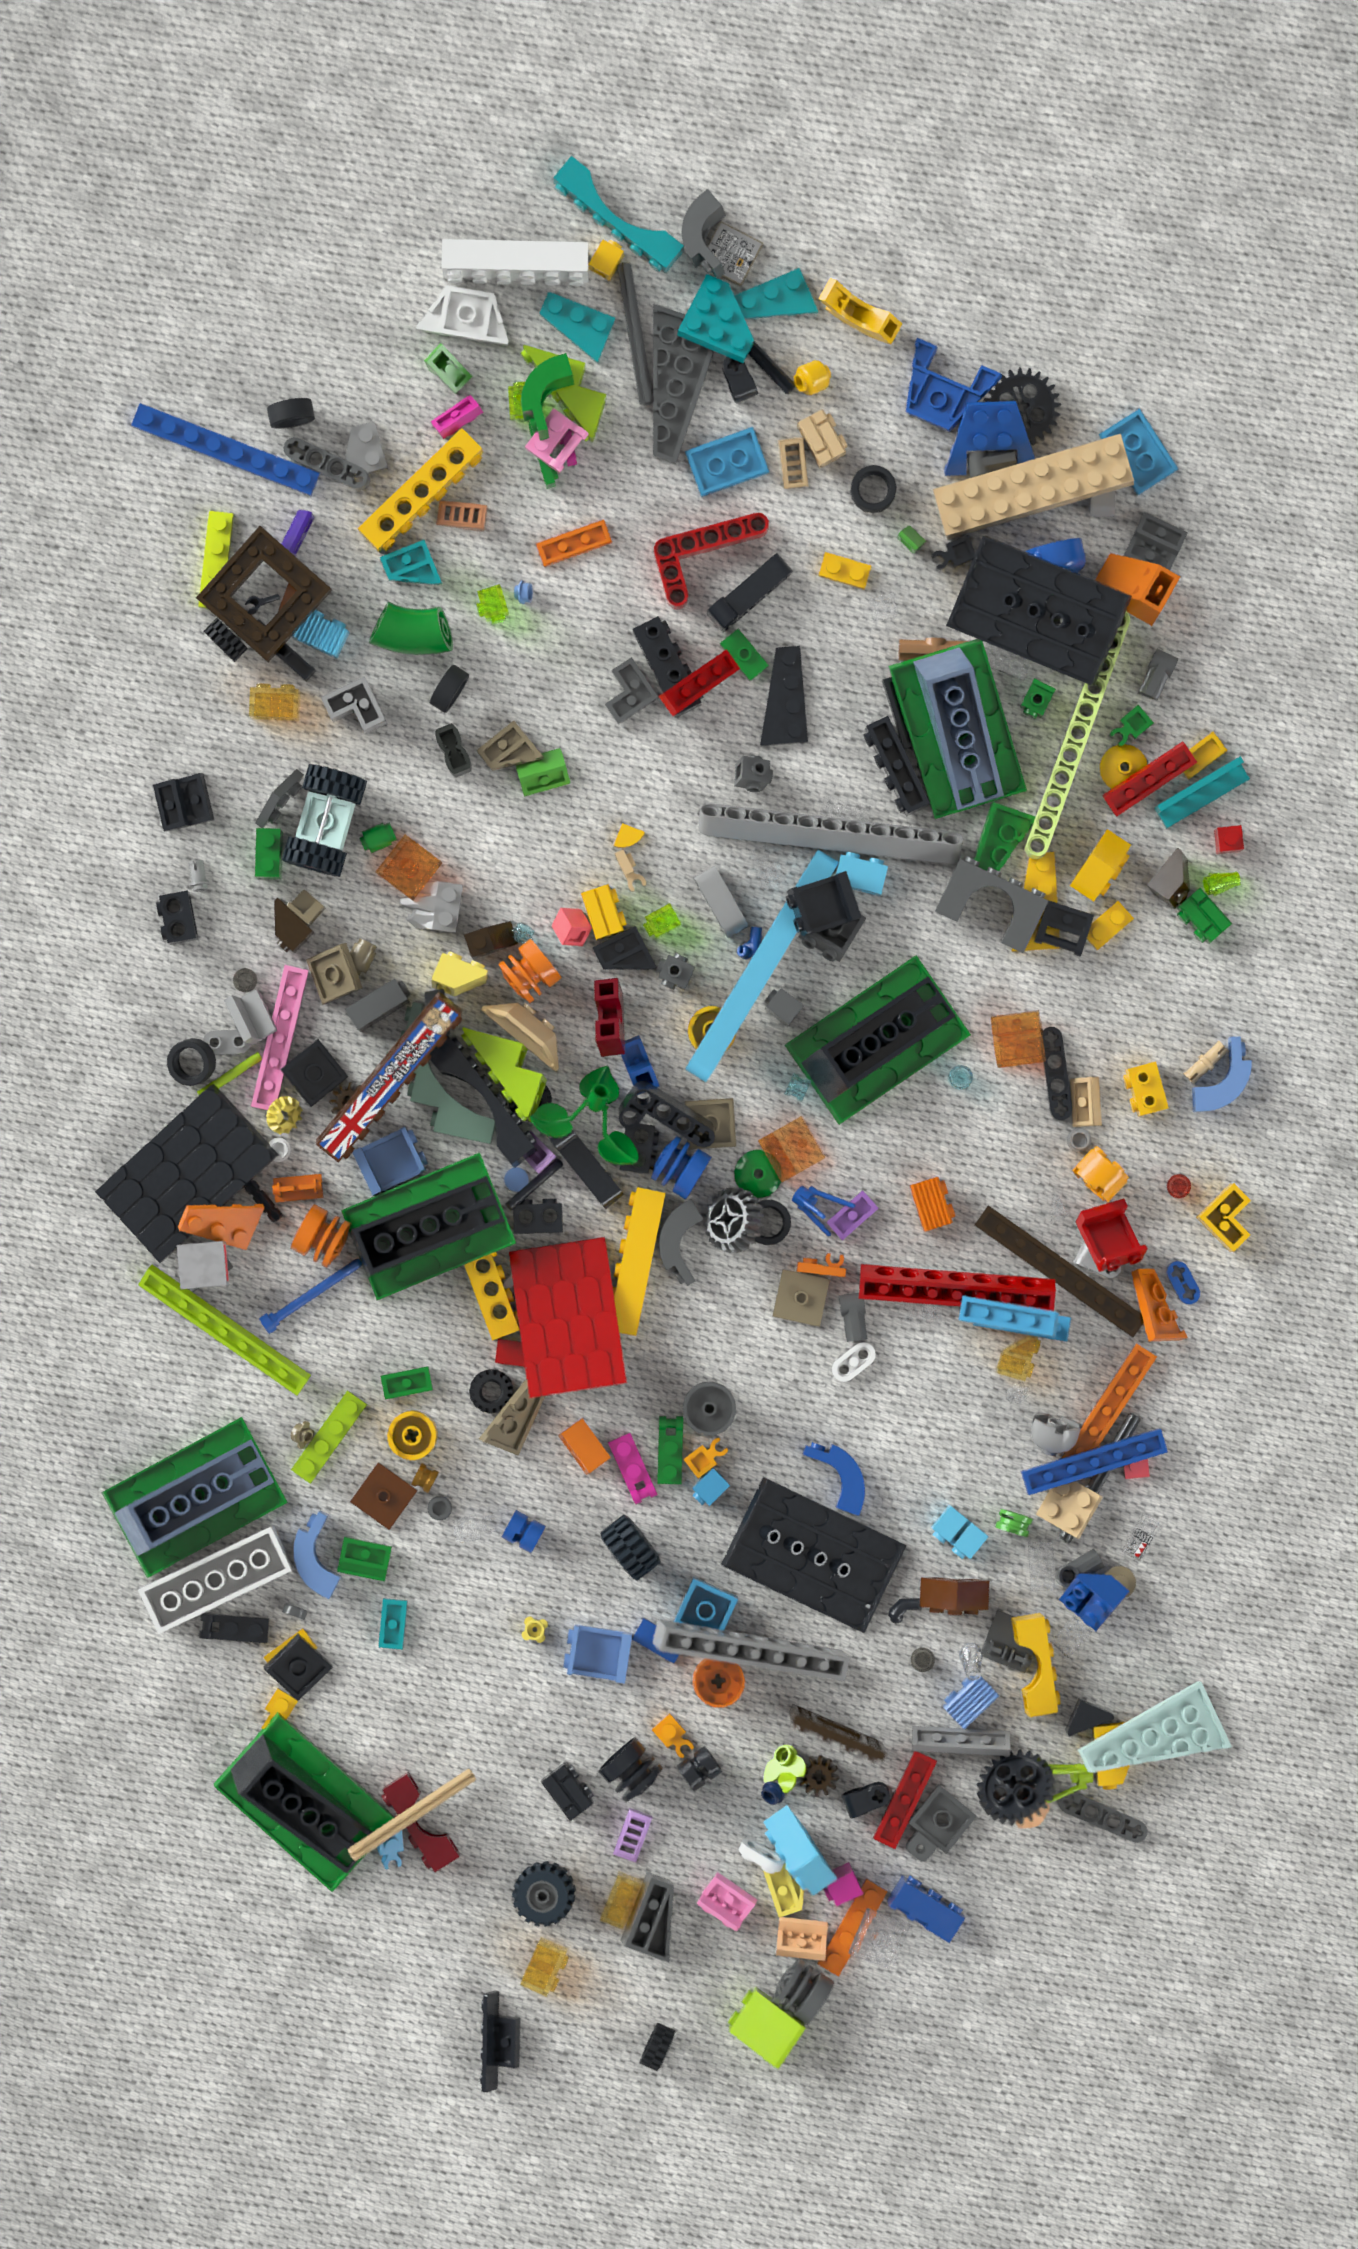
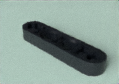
M1048 1027L1040 1034V1044L1049 1110L1054 1119L1062 1121L1069 1118L1072 1113L1063 1037L1058 1028ZM1048 1031H1052L1053 1035L1058 1036V1039L1054 1040V1048L1059 1046L1060 1051L1046 1053L1045 1048H1051L1050 1042L1044 1039V1036L1048 1035ZM1051 1055L1059 1056L1061 1059L1060 1067L1056 1069L1051 1068L1047 1063L1048 1058ZM1054 1079H1060L1064 1082L1062 1092L1056 1093L1051 1089V1082ZM1066 1094L1067 1100H1061L1063 1107H1067L1068 1111L1064 1112L1063 1117H1060V1114L1054 1111V1108L1058 1107V1100L1052 1101V1096L1059 1097Z

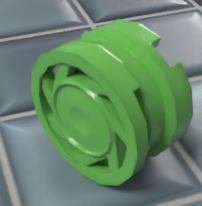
M1000 1509L999 1515L1001 1517L996 1522L995 1527L1016 1535L1028 1537L1029 1531L1027 1529L1032 1524L1033 1518Z

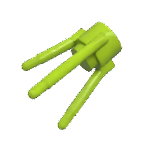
M1081 1763L1073 1765L1048 1764L1053 1770V1774H1070L1071 1782L1077 1783V1785L1053 1795V1801L1046 1800V1802L1051 1803L1078 1790L1087 1789V1783L1093 1782V1772H1088L1085 1764Z

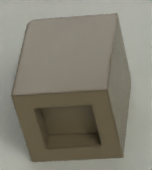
M302 890L292 903L289 902L286 905L309 926L326 909L306 890Z

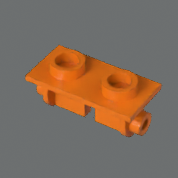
M322 1174L273 1178L272 1189L275 1202L324 1198Z

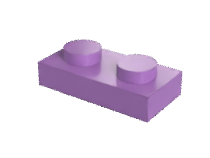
M863 1190L850 1201L855 1204V1208L844 1206L826 1222L842 1241L879 1209Z

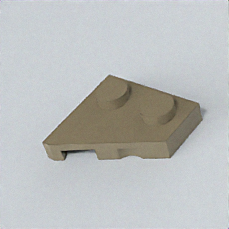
M512 721L476 750L492 771L544 758L515 721Z

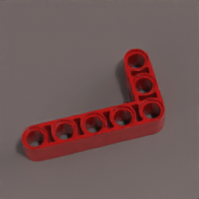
M753 513L659 539L654 545V557L668 605L678 610L684 608L688 602V591L679 562L680 559L765 536L769 528L767 516L762 513ZM755 520H760L764 523L765 527L760 531H756L751 527V523ZM736 526L741 530V534L738 537H732L728 534V529ZM708 533H715L718 540L710 544L705 541L704 537ZM685 539H690L695 543V546L690 550H686L681 546V543ZM666 545L672 551L668 556H661L658 553V549ZM672 568L677 571L678 575L675 579L670 580L665 577L664 573L667 569ZM674 592H681L684 595V599L682 602L676 603L671 600V595Z

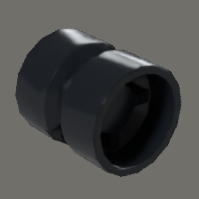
M706 1746L696 1751L693 1759L686 1758L677 1765L678 1770L694 1792L706 1784L707 1778L712 1780L723 1772Z

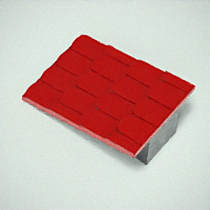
M605 1237L510 1251V1264L529 1398L627 1383Z

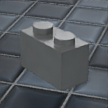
M782 988L778 992L773 989L764 1001L767 1004L765 1010L786 1027L791 1024L804 1007V1005Z

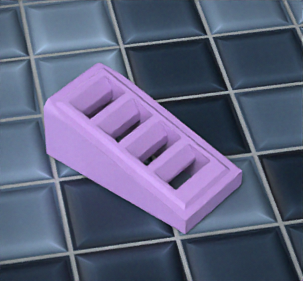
M629 1808L613 1855L636 1863L652 1820L651 1815ZM631 1818L643 1822L644 1826L630 1823ZM628 1827L640 1831L641 1835L628 1832ZM624 1837L637 1840V1845L625 1841ZM621 1845L635 1849L634 1854L621 1850Z

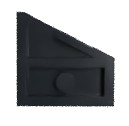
M636 926L592 947L603 970H654L657 968Z

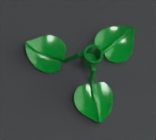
M609 1066L593 1070L581 1080L579 1090L582 1096L587 1099H584L581 1106L571 1116H568L567 1111L562 1106L555 1103H547L538 1107L530 1117L531 1122L540 1132L550 1137L561 1138L572 1132L573 1127L570 1121H573L586 1106L593 1112L603 1111L602 1135L605 1139L600 1140L598 1143V1152L601 1157L607 1162L617 1165H628L638 1162L636 1147L627 1135L619 1131H613L610 1135L607 1133V1111L609 1107L606 1104L615 1102L619 1096V1088L610 1072Z

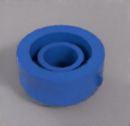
M1082 538L1057 541L1026 550L1030 554L1077 573L1086 564Z

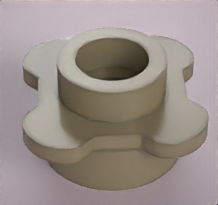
M308 1421L296 1424L291 1431V1440L297 1443L299 1449H303L314 1436V1430L309 1427L310 1423Z

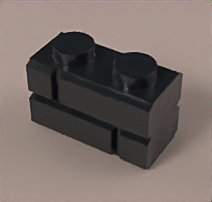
M564 1762L541 1779V1783L569 1821H572L594 1804L592 1797L595 1795L587 1784L582 1786L577 1778L580 1775L572 1764L567 1766Z

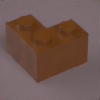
M921 1577L920 1607L929 1608L931 1613H944V1610H948V1615H962V1611H964V1614L978 1615L979 1610L989 1609L990 1580Z

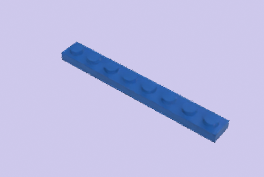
M141 403L131 424L133 428L308 496H312L320 473Z

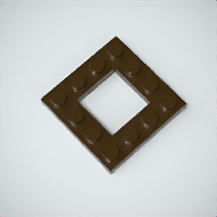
M259 526L199 593L196 599L269 663L331 593L332 589L262 526ZM263 561L297 590L265 627L232 598Z
M792 1704L789 1715L795 1730L804 1734H808L809 1731L818 1734L817 1739L831 1744V1741L841 1744L840 1749L852 1754L856 1750L862 1753V1758L876 1764L877 1760L884 1762L887 1752L882 1741Z

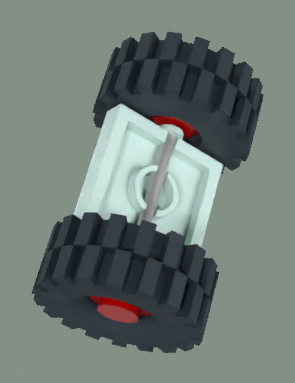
M309 764L302 786L303 789L308 790L296 836H288L282 861L318 873L340 877L347 855L342 850L355 805H360L362 802L367 780L337 769Z

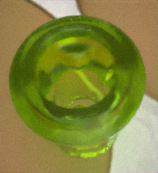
M1237 871L1231 873H1209L1208 876L1203 877V887L1208 896L1213 895L1215 897L1241 885L1240 875Z

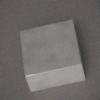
M226 1241L177 1245L180 1289L229 1285Z

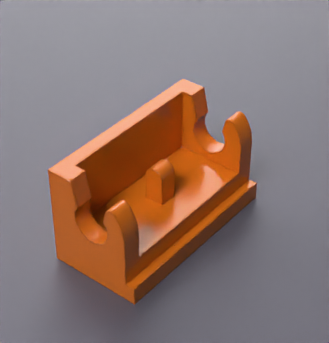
M583 1418L558 1435L586 1475L611 1458Z

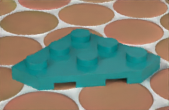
M706 274L678 329L677 336L744 363L753 345V336L729 283Z

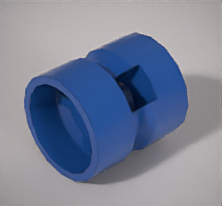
M516 1510L501 1538L512 1544L518 1542L521 1549L532 1553L546 1526L536 1520L528 1521L527 1515Z

